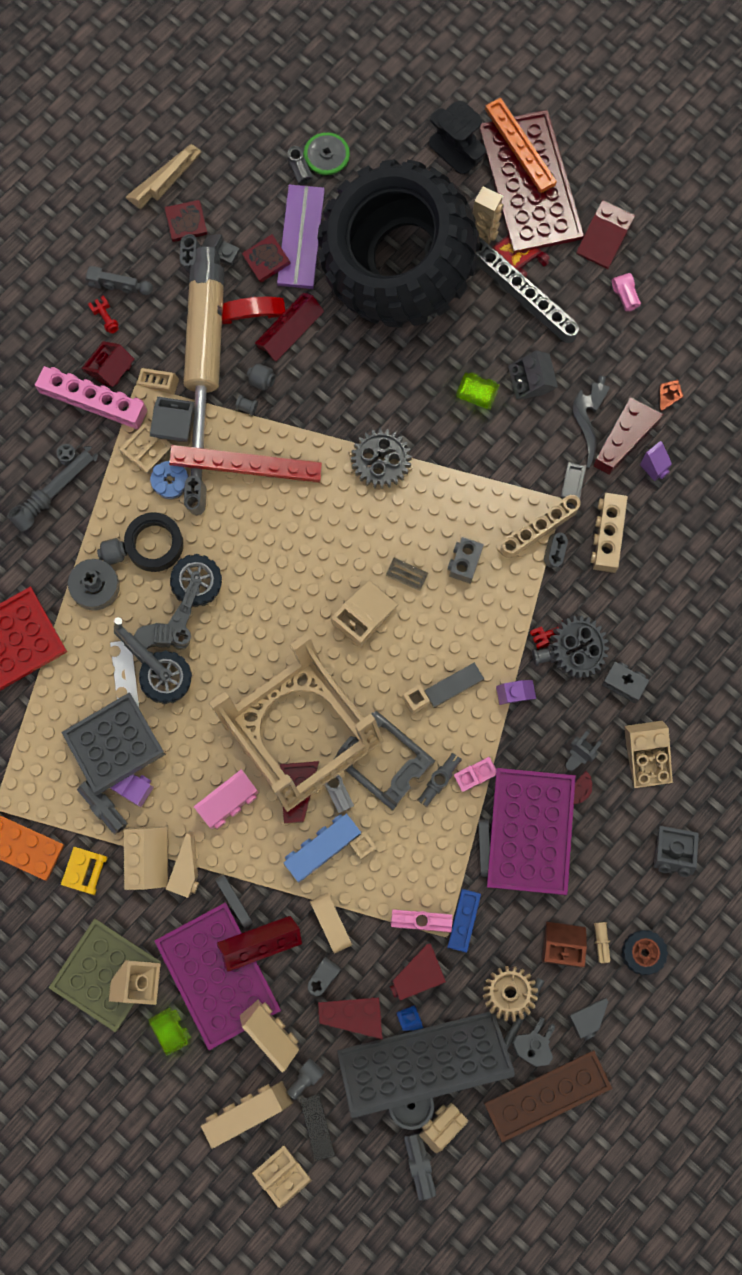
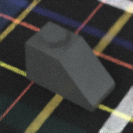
M602 998L568 1015L578 1038L584 1037L585 1040L596 1036L595 1032L600 1029L608 1004L607 998Z

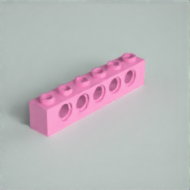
M44 366L34 385L38 392L135 429L140 428L148 411L144 402L139 398H129L126 394L119 391L115 393L106 386H96L90 380H80L71 373L66 375L54 367L50 369ZM96 394L93 398L89 399L91 395ZM112 400L110 404L105 405L107 401ZM124 407H129L126 411H122Z

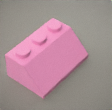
M241 769L197 803L194 808L211 829H219L226 823L225 819L230 815L234 817L242 810L241 806L245 803L248 805L257 798L258 791Z

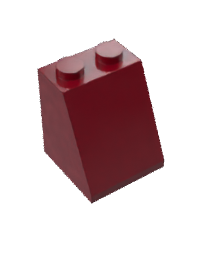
M431 943L425 945L392 980L393 985L390 986L394 998L398 997L399 1000H403L446 982Z

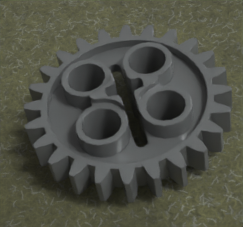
M379 429L378 434H376L372 430L370 436L365 433V439L359 437L360 444L354 443L356 450L351 451L353 455L351 462L354 463L352 464V469H357L355 476L361 475L360 481L366 479L367 486L372 482L373 488H376L377 484H380L381 489H383L384 484L391 488V482L398 485V478L404 480L403 474L408 475L409 470L407 468H411V463L408 461L412 459V456L408 454L411 449L406 448L407 442L401 443L402 436L396 438V432L389 435V429L385 433H382V430ZM381 444H387L389 448L381 449L379 446ZM370 453L373 457L367 459L364 457V454ZM391 459H396L399 461V463L391 464L389 461ZM380 468L383 472L376 474L373 470Z
M582 615L577 616V618L572 616L570 619L567 618L563 622L558 623V628L553 629L556 635L550 636L554 643L549 644L550 647L554 648L550 654H555L556 656L552 661H558L557 668L563 667L562 673L569 672V677L575 675L576 678L589 677V675H595V671L601 670L599 665H605L603 658L608 657L604 653V651L609 650L604 645L608 642V640L603 639L606 632L600 633L602 626L595 627L596 621L590 622V617L583 619ZM581 630L584 632V638L581 636ZM566 638L569 641V646L566 645ZM592 639L591 643L578 648V650L572 651L571 653L566 655L567 651L580 646L581 643H585ZM589 648L593 651L592 655L589 652ZM574 656L577 657V664L574 661Z

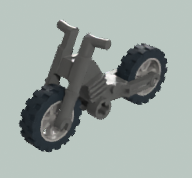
M187 555L174 565L170 577V586L173 594L182 602L168 624L155 623L142 626L133 636L122 626V619L120 617L114 620V634L142 663L139 673V683L142 691L156 703L167 704L176 702L187 693L191 684L192 673L184 657L179 656L176 652L172 653L167 650L163 652L158 651L153 654L147 649L155 646L170 648V645H173L178 650H184L188 647L191 633L186 628V624L191 615V608L198 607L199 605L204 606L212 602L218 595L222 584L220 568L217 567L215 561L208 559L205 555ZM197 567L198 571L192 572L190 568ZM201 569L205 570L208 573L204 576L199 575ZM186 570L190 574V578L182 577ZM210 577V585L201 581ZM182 581L189 582V585L186 589L184 588ZM200 585L206 588L207 590L200 593ZM180 635L184 636L183 642L178 641ZM163 663L168 664V665H167V668H165L162 664H163ZM173 665L178 671L172 673L169 670L170 666ZM180 674L179 683L171 679V677ZM151 678H157L159 682L154 686ZM168 682L173 683L176 687L169 691ZM160 685H162V686L165 685L166 691H161V690H158L157 688H158Z

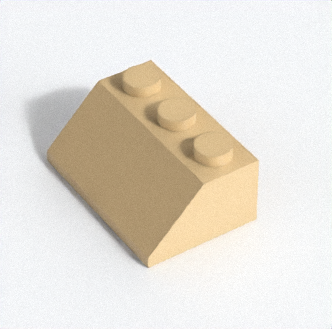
M128 827L124 829V890L167 887L168 827Z
M257 1000L240 1015L241 1025L283 1073L299 1051L297 1045L299 1041L292 1032L288 1034L284 1030L286 1026L279 1017L275 1019L271 1015L273 1011L266 1002L262 1004Z

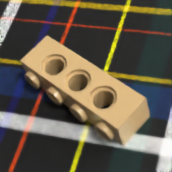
M483 186L474 201L473 215L476 219L475 224L479 237L489 245L491 240L495 241L499 231L497 230L500 226L499 220L502 216L501 211L504 204H502V195Z
M605 493L603 498L599 499L598 509L601 512L600 516H597L595 527H598V534H595L593 539V545H596V550L591 555V563H594L593 570L616 573L619 567L628 496ZM606 512L614 513L615 517H608ZM605 529L611 530L612 533H613V535H611V536L606 535V534L604 533V530H605ZM602 547H607L610 553H604Z

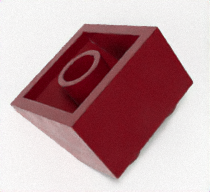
M103 341L81 370L103 385L113 387L120 382V377L124 372L131 368L134 358L120 344Z

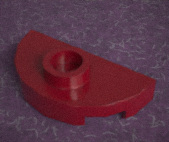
M587 771L575 782L574 805L585 801L592 792V778Z

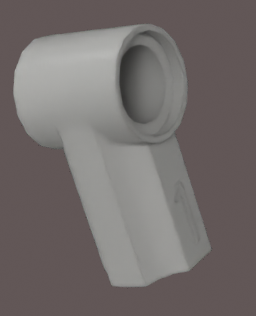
M337 775L334 778L339 781V786L331 788L327 782L325 788L338 813H341L353 807L354 804L343 784L341 776Z

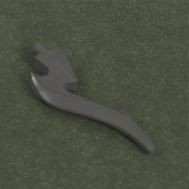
M599 376L597 383L592 382L591 395L585 396L581 390L573 403L574 417L583 431L588 446L586 468H590L597 448L596 434L586 410L592 409L596 412L608 393L610 386L605 385V376Z

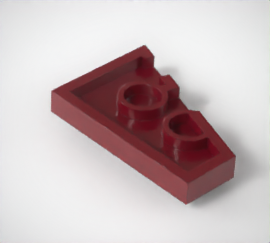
M319 761L280 764V769L285 775H289L297 787L317 772ZM310 796L288 812L283 807L284 824L304 822Z

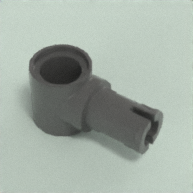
M311 1058L298 1071V1079L287 1091L288 1095L294 1100L307 1086H314L325 1073Z

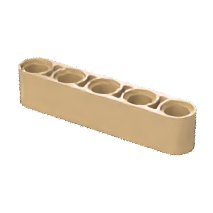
M575 495L565 497L506 537L501 546L502 555L506 558L516 556L573 517L580 507L579 498ZM572 503L574 504L575 508L570 509L567 507L566 504ZM557 513L560 519H554L551 514ZM536 524H543L545 526V529H538L536 527ZM527 534L530 539L523 540L520 535ZM511 544L514 546L515 549L509 551L506 549L505 545Z

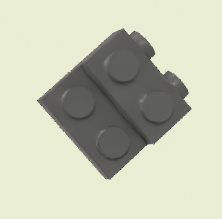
M659 826L654 868H659V871L662 873L675 871L682 877H688L690 874L693 875L697 868L699 833Z

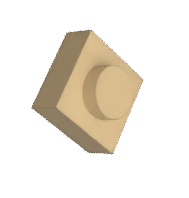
M366 832L349 843L360 859H363L377 848Z

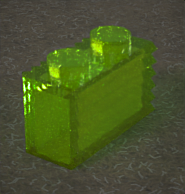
M465 372L456 397L491 410L500 385L492 379H482L476 373L470 372L468 374Z
M172 1007L148 1019L166 1056H170L189 1045V1039L191 1038L187 1028L182 1029L179 1023L182 1020L177 1009L173 1010Z

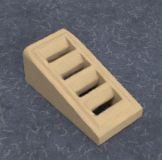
M141 368L136 385L175 394L179 378L175 373ZM147 375H150L148 382H145Z

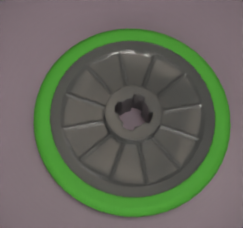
M328 132L320 133L310 138L306 143L304 158L312 171L322 175H332L340 172L347 165L350 158V150L346 141L339 135Z

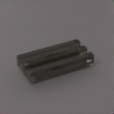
M393 558L386 576L421 591L428 572ZM395 564L423 576L422 579L395 567ZM392 571L397 572L403 576H406L412 580H415L419 582V584L412 582L404 577H401L395 573H392Z

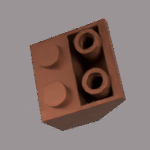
M546 922L542 962L580 968L585 967L587 950L586 927Z

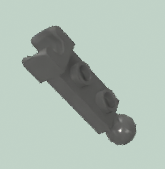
M88 267L86 280L89 281L88 286L101 289L104 286L109 290L119 289L129 294L132 292L138 293L139 290L143 295H149L153 291V285L149 281L138 283L135 278L103 272L102 268Z

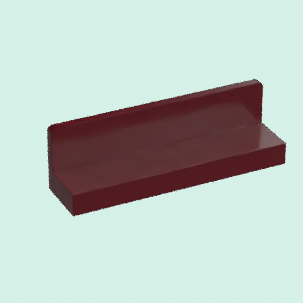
M302 293L255 342V345L259 349L267 351L273 361H277L320 317L324 310L313 295Z
M287 916L217 942V947L222 953L224 967L229 972L301 945L302 940L300 928L291 916Z

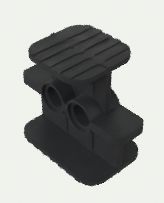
M455 101L446 110L439 108L431 115L430 122L437 128V132L430 137L429 146L457 173H468L482 161L486 154V147L474 135V132L481 126V116L464 101Z

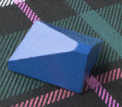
M415 1005L396 1012L403 1031L423 1029Z

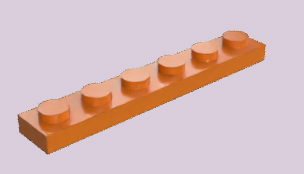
M499 98L485 105L486 112L539 192L542 193L555 186L557 181L503 100Z

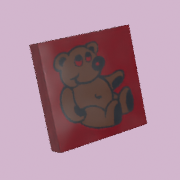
M200 200L165 207L172 242L181 241L183 236L187 234H192L195 237L208 235Z
M273 234L242 253L260 283L291 264Z

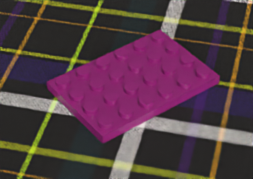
M496 768L487 888L567 895L576 775Z
M226 902L154 941L208 1050L245 1031L241 1025L240 1015L257 1000L262 1004L264 1002L268 1004L273 1011L271 1012L272 1016L281 1011L256 961L229 972L226 971L222 953L217 947V942L242 933Z

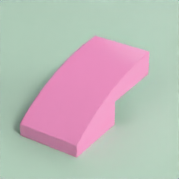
M487 757L455 773L454 777L462 792L495 777L496 767L491 758Z

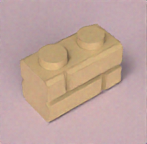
M452 1103L447 1106L441 1105L435 1111L437 1116L421 1127L423 1131L419 1135L434 1153L442 1151L468 1122L466 1117Z

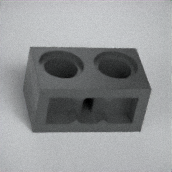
M462 537L460 543L456 542L453 553H456L455 559L450 560L447 568L450 571L449 577L471 584L484 544ZM470 548L473 553L465 554L463 549ZM463 565L467 570L460 572L457 570V566Z

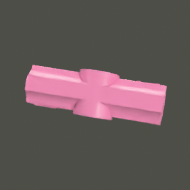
M392 909L391 927L451 932L452 915ZM419 915L427 918V924L423 927L416 923V918Z

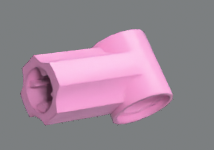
M627 273L612 278L613 290L616 294H619L625 311H632L639 307L641 303L635 291V282L632 274Z

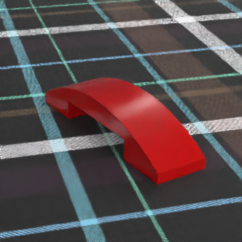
M251 297L223 303L222 324H230L232 320L267 315L268 318L280 317L285 312L284 298Z

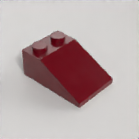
M602 200L576 254L609 269L632 226L635 215Z

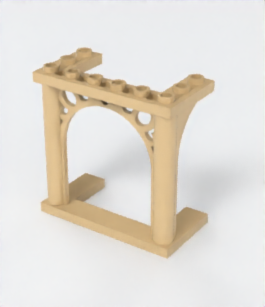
M307 633L297 637L290 644L297 661L286 666L285 670L280 674L272 676L266 684L257 687L252 694L240 699L236 705L233 704L226 692L216 695L209 702L224 728L230 730L271 785L287 812L383 742L375 718L371 713L365 718L361 715L321 665L311 638ZM306 675L308 677L307 683L304 686H299L298 679ZM312 682H313L315 685H317V686L314 687V688H311V687H310V686L312 685ZM294 683V685L291 688H287L289 685ZM294 692H311L323 697L331 704L359 741L296 787L289 775L283 773L264 747L261 739V723L268 708L279 698ZM261 705H263V708H262V709L256 710V709L259 708ZM250 713L258 716L257 720L253 722L246 721L245 717ZM251 727H256L255 731L252 733Z

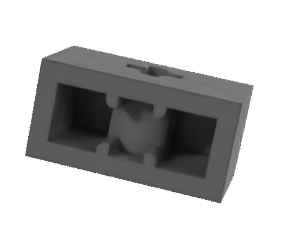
M614 662L602 686L636 703L640 699L649 680L646 679L643 673L633 672L628 669L629 666L626 664ZM625 678L629 679L627 685L624 684Z

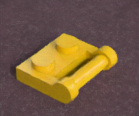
M73 847L61 885L95 895L97 891L95 889L103 864L104 862L106 863L108 857ZM95 859L96 863L88 887L84 886L83 883L91 860Z

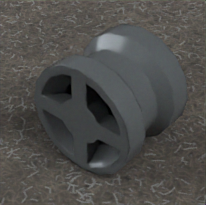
M69 444L59 446L56 452L59 461L64 466H68L77 457L75 449Z

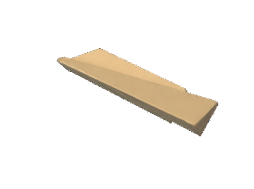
M192 144L129 193L126 199L140 210L152 197L158 201L202 153L201 150Z

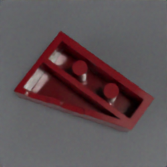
M379 997L318 1003L320 1024L382 1039Z

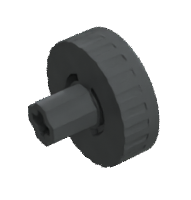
M87 559L80 562L72 569L68 577L70 595L84 609L93 611L104 609L110 606L118 596L120 589L119 578L112 566L100 559Z

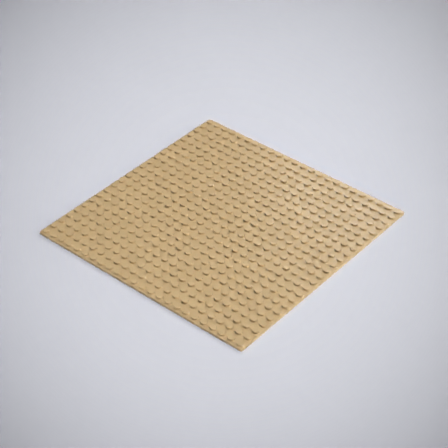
M140 385L134 387L131 395L132 399L139 398L144 402L148 411L141 426L146 423L150 428L157 397L195 402L193 399ZM206 403L203 449L322 462L320 483L202 469V481L207 488L206 508L201 515H193L184 505V492H182L181 496L174 499L161 497V495L153 490L150 478L153 468L146 473L119 451L126 441L138 430L122 424L74 567L87 559H99L97 550L100 549L102 541L118 538L124 542L125 532L135 518L145 513L156 512L169 516L180 529L183 537V551L178 561L187 555H205L208 559L215 561L222 575L221 588L214 600L207 603V605L191 608V615L186 624V628L191 633V639L186 649L178 650L173 645H170V648L155 646L147 649L153 654L166 650L172 653L176 652L179 656L184 657L185 661L189 664L192 673L191 684L187 693L181 699L174 703L162 704L148 698L142 691L139 683L142 663L133 655L139 709L166 755L134 773L139 778L143 775L151 780L150 785L154 787L142 807L137 806L110 788L102 792L116 806L115 809L128 823L124 829L128 827H168V859L173 861L177 860L186 833L193 831L198 868L311 900L328 893L336 907L391 922L392 909L450 914L453 921L489 780L462 792L454 774L487 757H490L494 764L509 704L499 705L496 686L516 681L546 567L544 555L548 539L555 533V529L512 558H506L502 555L501 546L506 537L562 499L414 458L408 461L411 463V468H407L409 470L408 475L403 474L404 480L398 478V485L391 482V488L387 484H384L383 489H381L380 484L373 488L372 482L367 486L366 479L360 481L361 475L355 476L357 469H352V464L354 463L351 462V457H353L351 451L356 450L354 442L257 416L252 417L249 414ZM193 425L187 442L166 440L171 445L192 447ZM171 449L157 462L156 465L165 461H170ZM366 453L364 457L370 459L373 455ZM391 459L389 461L391 464L399 463V461L396 459ZM184 467L187 471L188 477H190L191 468ZM380 468L373 470L376 474L383 472ZM168 476L167 478H165V481H167L168 484H172V481H175V478ZM198 501L194 502L192 504V507H195L198 504ZM557 513L551 514L554 519L559 518ZM536 524V527L538 529H545V526L543 524ZM149 526L143 529L136 539V550L140 555L148 559H157L164 556L172 545V535L161 526ZM527 534L520 535L523 540L530 539ZM462 537L484 544L471 584L449 577L450 571L447 570L450 560H454L456 553H453L456 542L460 543ZM511 544L505 545L506 549L509 551L515 549L514 546ZM470 548L463 549L465 554L473 553ZM128 554L122 562L111 565L119 578L120 589L117 598L110 606L96 611L84 609L74 601L67 586L54 628L68 652L40 668L0 787V812L124 846V829L116 835L112 833L103 820H100L89 808L90 805L77 791L78 787L87 779L61 732L117 700V697L121 698L127 694L126 688L119 687L116 690L115 667L113 666L112 657H117L121 652L118 646L111 647L110 645L112 642L121 641L114 634L115 618L120 617L122 619V626L134 636L135 632L142 626L155 623L168 624L182 602L176 598L170 586V577L174 565L163 571L149 572L137 567L131 561ZM463 565L457 566V570L460 572L467 570ZM197 567L190 568L192 572L198 571ZM201 569L199 575L204 576L208 573L205 570ZM186 570L182 577L190 578L191 576ZM210 577L201 580L205 584L210 585ZM182 581L185 589L188 587L189 582ZM370 581L395 601L398 606L364 645L359 647L332 624L331 618L348 599ZM200 585V593L207 590L206 588ZM307 633L311 638L321 665L361 715L365 718L370 713L378 711L435 760V763L419 779L412 778L409 781L411 789L404 795L393 811L344 770L338 775L342 778L343 784L354 804L353 807L338 813L325 785H323L311 794L304 822L284 824L283 805L271 785L230 730L224 728L209 702L216 695L226 692L233 704L236 705L240 699L252 694L257 687L263 686L272 676L280 674L285 670L286 666L297 661L290 644L297 637ZM180 635L178 641L183 642L184 636ZM475 662L484 677L483 681L433 708L430 702L428 706L412 715L402 699L404 693L419 684L423 690H426ZM163 663L162 665L167 668L168 664ZM173 665L170 666L169 670L172 673L178 671ZM123 670L122 678L126 680L125 670ZM180 674L172 676L171 679L179 683ZM306 675L300 677L298 685L304 686L307 683L308 677ZM151 678V682L155 686L159 680ZM168 682L169 691L174 689L176 685ZM312 682V685H311L310 687H311V688H314V687H316L317 685H315V684ZM294 683L289 685L287 688H291L294 685ZM160 685L157 688L158 690L166 691L165 685ZM294 692L279 698L268 708L261 723L262 743L279 767L280 764L319 761L317 769L319 771L335 758L338 750L350 736L356 737L331 704L323 697L311 692ZM261 705V706H260L259 708H257L256 710L262 709V708H263V705ZM250 713L245 717V720L253 722L257 720L258 716ZM251 727L252 733L255 731L256 727ZM380 727L379 730L383 742L353 763V767L378 789L385 792L390 788L391 780L408 760L415 759L416 754L391 732ZM451 753L456 754L453 761L457 757H460L462 761L452 772L453 776L448 781L447 786L439 794H436L428 807H425L423 803L426 799L422 803L418 802L417 799L427 788L426 784L431 779L432 774L440 766L444 765ZM242 769L257 789V798L249 805L245 803L241 806L242 810L234 817L231 815L225 819L226 823L219 829H211L194 806ZM438 775L434 777L436 784L442 785L445 783L443 776ZM333 778L328 782V785L331 788H337L339 781ZM340 814L342 816L347 814L361 831V834L366 832L377 847L366 857L360 859L350 844H348L300 883L296 881L284 865L285 857L292 851L296 853L302 849L300 845L309 838L311 841L318 836L316 833L324 826L329 828L334 824L332 820ZM419 915L416 918L417 925L425 926L427 918ZM420 930L441 937L449 935V932Z

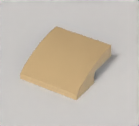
M144 423L119 451L140 469L148 473L171 449V444L166 439L150 437L151 428Z
M285 1146L281 1147L252 1173L280 1209L312 1181Z

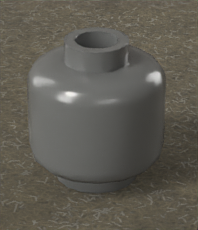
M257 363L250 367L247 372L249 384L255 388L267 390L275 382L276 375L273 369L266 365Z
M118 538L102 541L100 549L97 550L99 559L109 565L120 563L127 556L124 542Z

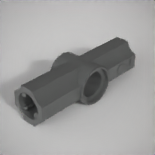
M84 781L78 787L77 791L90 805L89 808L100 820H103L112 833L116 835L128 825L126 820L115 809L116 806L103 793L96 796L88 781Z
M421 1132L404 1136V1141L419 1200H426L435 1197L436 1191L431 1176L430 1160L428 1154H426L423 1139L419 1135Z

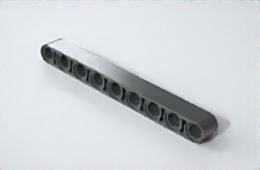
M479 237L480 251L475 252L478 259L477 265L563 342H574L579 331L578 324ZM513 283H518L520 286H514ZM526 295H532L533 298H528ZM543 306L546 310H541L539 307ZM553 318L559 319L560 322L553 321ZM566 330H571L573 334H568Z

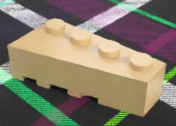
M280 1081L271 1087L267 1084L258 1089L259 1094L255 1096L249 1094L240 1099L241 1104L235 1106L232 1103L223 1108L224 1113L218 1116L217 1113H214L205 1118L207 1122L201 1125V1128L211 1148H215L293 1104L283 1082Z

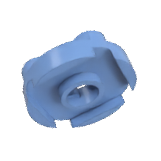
M165 461L154 466L150 481L153 490L165 499H174L181 496L182 492H184L188 474L184 467L169 465L170 461ZM171 476L175 478V481H172V484H168L165 478Z

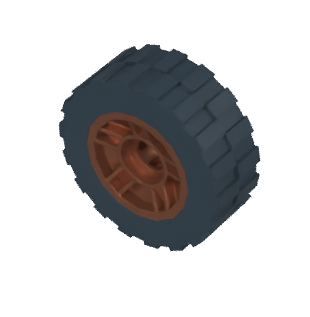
M641 930L630 934L625 939L621 955L624 959V964L628 966L630 971L640 975H652L664 967L663 965L667 962L668 956L667 945L664 943V939L658 936L659 934L653 933L650 930ZM643 949L649 952L645 957L641 954Z

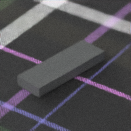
M474 662L429 687L424 692L433 708L483 681L484 677Z

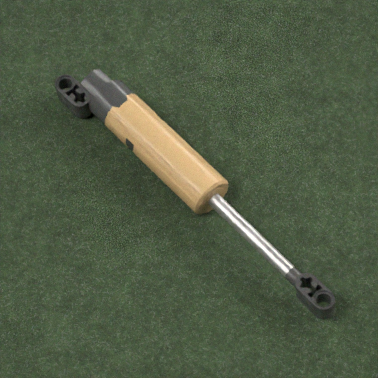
M187 234L183 236L180 244V262L190 274L183 384L188 390L195 391L192 447L203 449L206 393L213 392L219 387L225 271L220 265V256L215 248L201 247L194 235ZM191 468V476L185 481L184 505L193 515H201L206 508L207 488L202 481V469ZM198 501V504L192 507V504Z

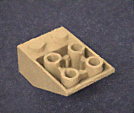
M368 581L331 618L332 624L359 647H362L398 604L372 582Z
M663 721L625 726L626 747L634 788L673 783L668 726Z

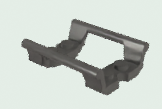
M375 711L371 714L375 718L378 728L383 727L391 732L416 754V758L408 760L391 780L390 788L385 792H382L357 771L353 764L345 769V771L393 811L404 795L411 789L409 781L412 778L419 779L435 763V760L378 711ZM350 736L338 750L335 758L359 741L357 737Z

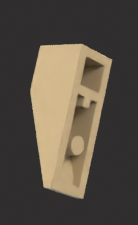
M193 831L186 833L166 890L187 898L192 893L195 894L199 886V882H196L198 868Z

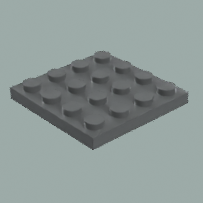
M130 692L61 732L96 796L166 755Z

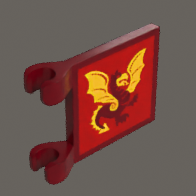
M508 235L492 246L498 254L526 278L528 274L522 267L533 259L537 258L543 267L549 264L548 260L550 257L539 248L513 254Z

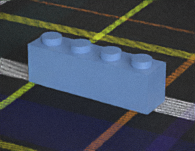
M342 814L338 815L332 820L334 824L329 828L324 826L316 833L318 835L312 841L310 838L300 845L302 849L296 853L292 851L285 857L284 865L298 883L361 835V831L347 814L344 816Z

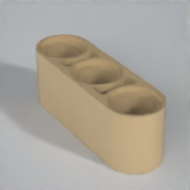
M326 893L310 901L334 954L351 946L352 943L329 894Z

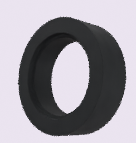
M151 512L138 516L129 524L124 536V545L131 561L137 567L149 572H159L170 568L178 561L183 551V537L173 519L162 513ZM149 526H161L172 535L170 550L164 556L157 559L145 558L136 550V539L139 533Z

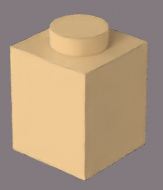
M420 684L404 693L402 697L412 715L430 703Z

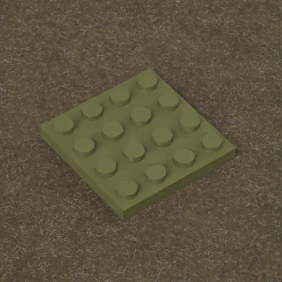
M94 918L49 988L114 1032H117L135 1003L109 1001L112 978L125 960L150 963L162 962Z

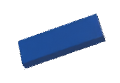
M461 889L447 948L467 953L481 897L480 893Z

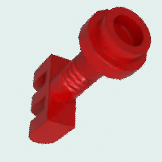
M103 295L101 296L102 304L96 299L94 300L97 305L96 307L91 302L88 303V306L94 316L100 313L105 321V330L113 334L118 331L119 323L117 320L111 319L106 309L110 308V305Z
M542 626L530 631V635L535 636L533 638L534 643L539 642L536 644L537 649L549 646L550 642L548 639L550 636L556 635L553 629L544 632Z

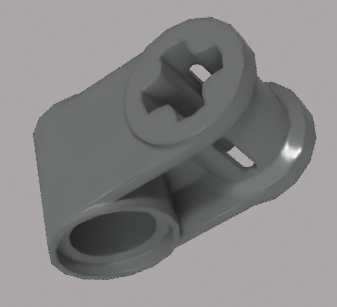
M325 956L308 983L309 993L313 996L322 995L342 968ZM319 981L321 983L320 987L322 988V990H316V992H313V986L311 984L313 982L317 983Z

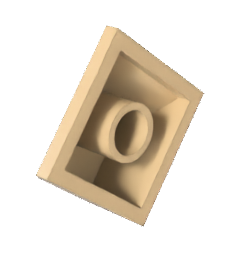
M125 960L111 980L109 1001L156 1005L161 963Z

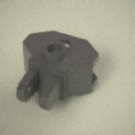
M587 729L581 738L576 737L570 744L572 747L570 753L572 755L566 763V768L573 771L581 762L584 764L588 760L592 762L598 755L596 750L604 740L600 738L594 746L589 744L585 738L591 732L590 729Z
M543 1017L539 1018L533 1030H530L527 1034L515 1035L512 1041L516 1055L536 1067L549 1065L553 1059L548 1044L556 1025H549L544 1037L541 1036L538 1032L544 1024L545 1019ZM529 1050H532L533 1055L531 1057L528 1056Z

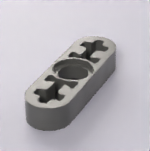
M479 820L481 877H488L490 852L489 821Z
M222 874L215 880L243 927L246 928L253 924L225 875Z

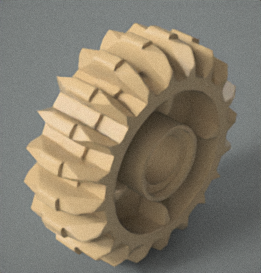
M505 966V972L498 968L499 975L497 976L492 972L491 977L493 980L487 979L486 983L489 986H484L483 988L487 992L483 995V998L489 1000L485 1005L486 1007L493 1006L490 1009L491 1014L498 1011L496 1015L498 1019L503 1014L504 1021L506 1022L508 1021V1016H512L513 1022L516 1021V1015H519V1018L522 1020L524 1019L523 1012L527 1015L531 1013L528 1007L531 1009L535 1008V1004L531 1001L535 1002L538 1000V997L533 995L538 993V989L531 988L536 982L534 980L529 981L531 978L530 974L523 976L524 969L517 973L516 966L513 967V971H509V967ZM507 990H514L516 995L513 998H508L505 992Z

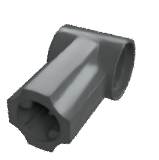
M299 146L290 147L287 153L288 165L292 168L298 185L308 184L313 180V177L304 158L303 150ZM293 156H298L299 158H298V159H293L292 157H293Z

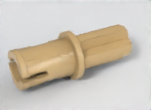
M607 922L594 923L596 942L594 944H597L598 962L608 963L610 962V940H608Z

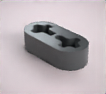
M564 533L552 534L548 539L544 562L550 568L558 567L563 562L568 544Z

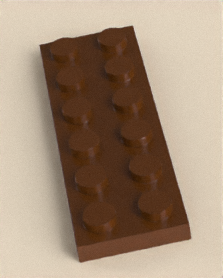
M592 1050L485 1102L484 1105L501 1142H504L611 1090L612 1087L595 1051Z

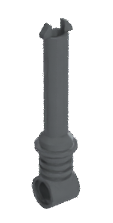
M84 446V451L42 490H33L30 499L26 500L27 503L23 502L24 506L17 505L9 511L7 517L19 531L22 532L30 528L34 523L33 516L37 517V513H41L40 510L49 509L51 499L90 462L97 461L98 454L95 453L91 456L88 453L92 448L91 446Z

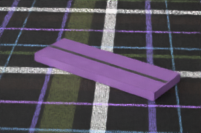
M289 185L281 248L291 264L278 272L277 286L314 289L319 245L317 235L319 224H321L325 191L322 187Z

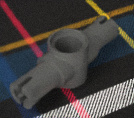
M451 753L444 765L440 766L432 774L431 779L426 784L427 788L417 799L420 803L426 799L423 803L425 807H428L436 794H439L447 786L448 781L453 776L452 772L462 761L460 757L453 761L456 754ZM438 775L443 776L445 783L442 785L436 784L434 777Z

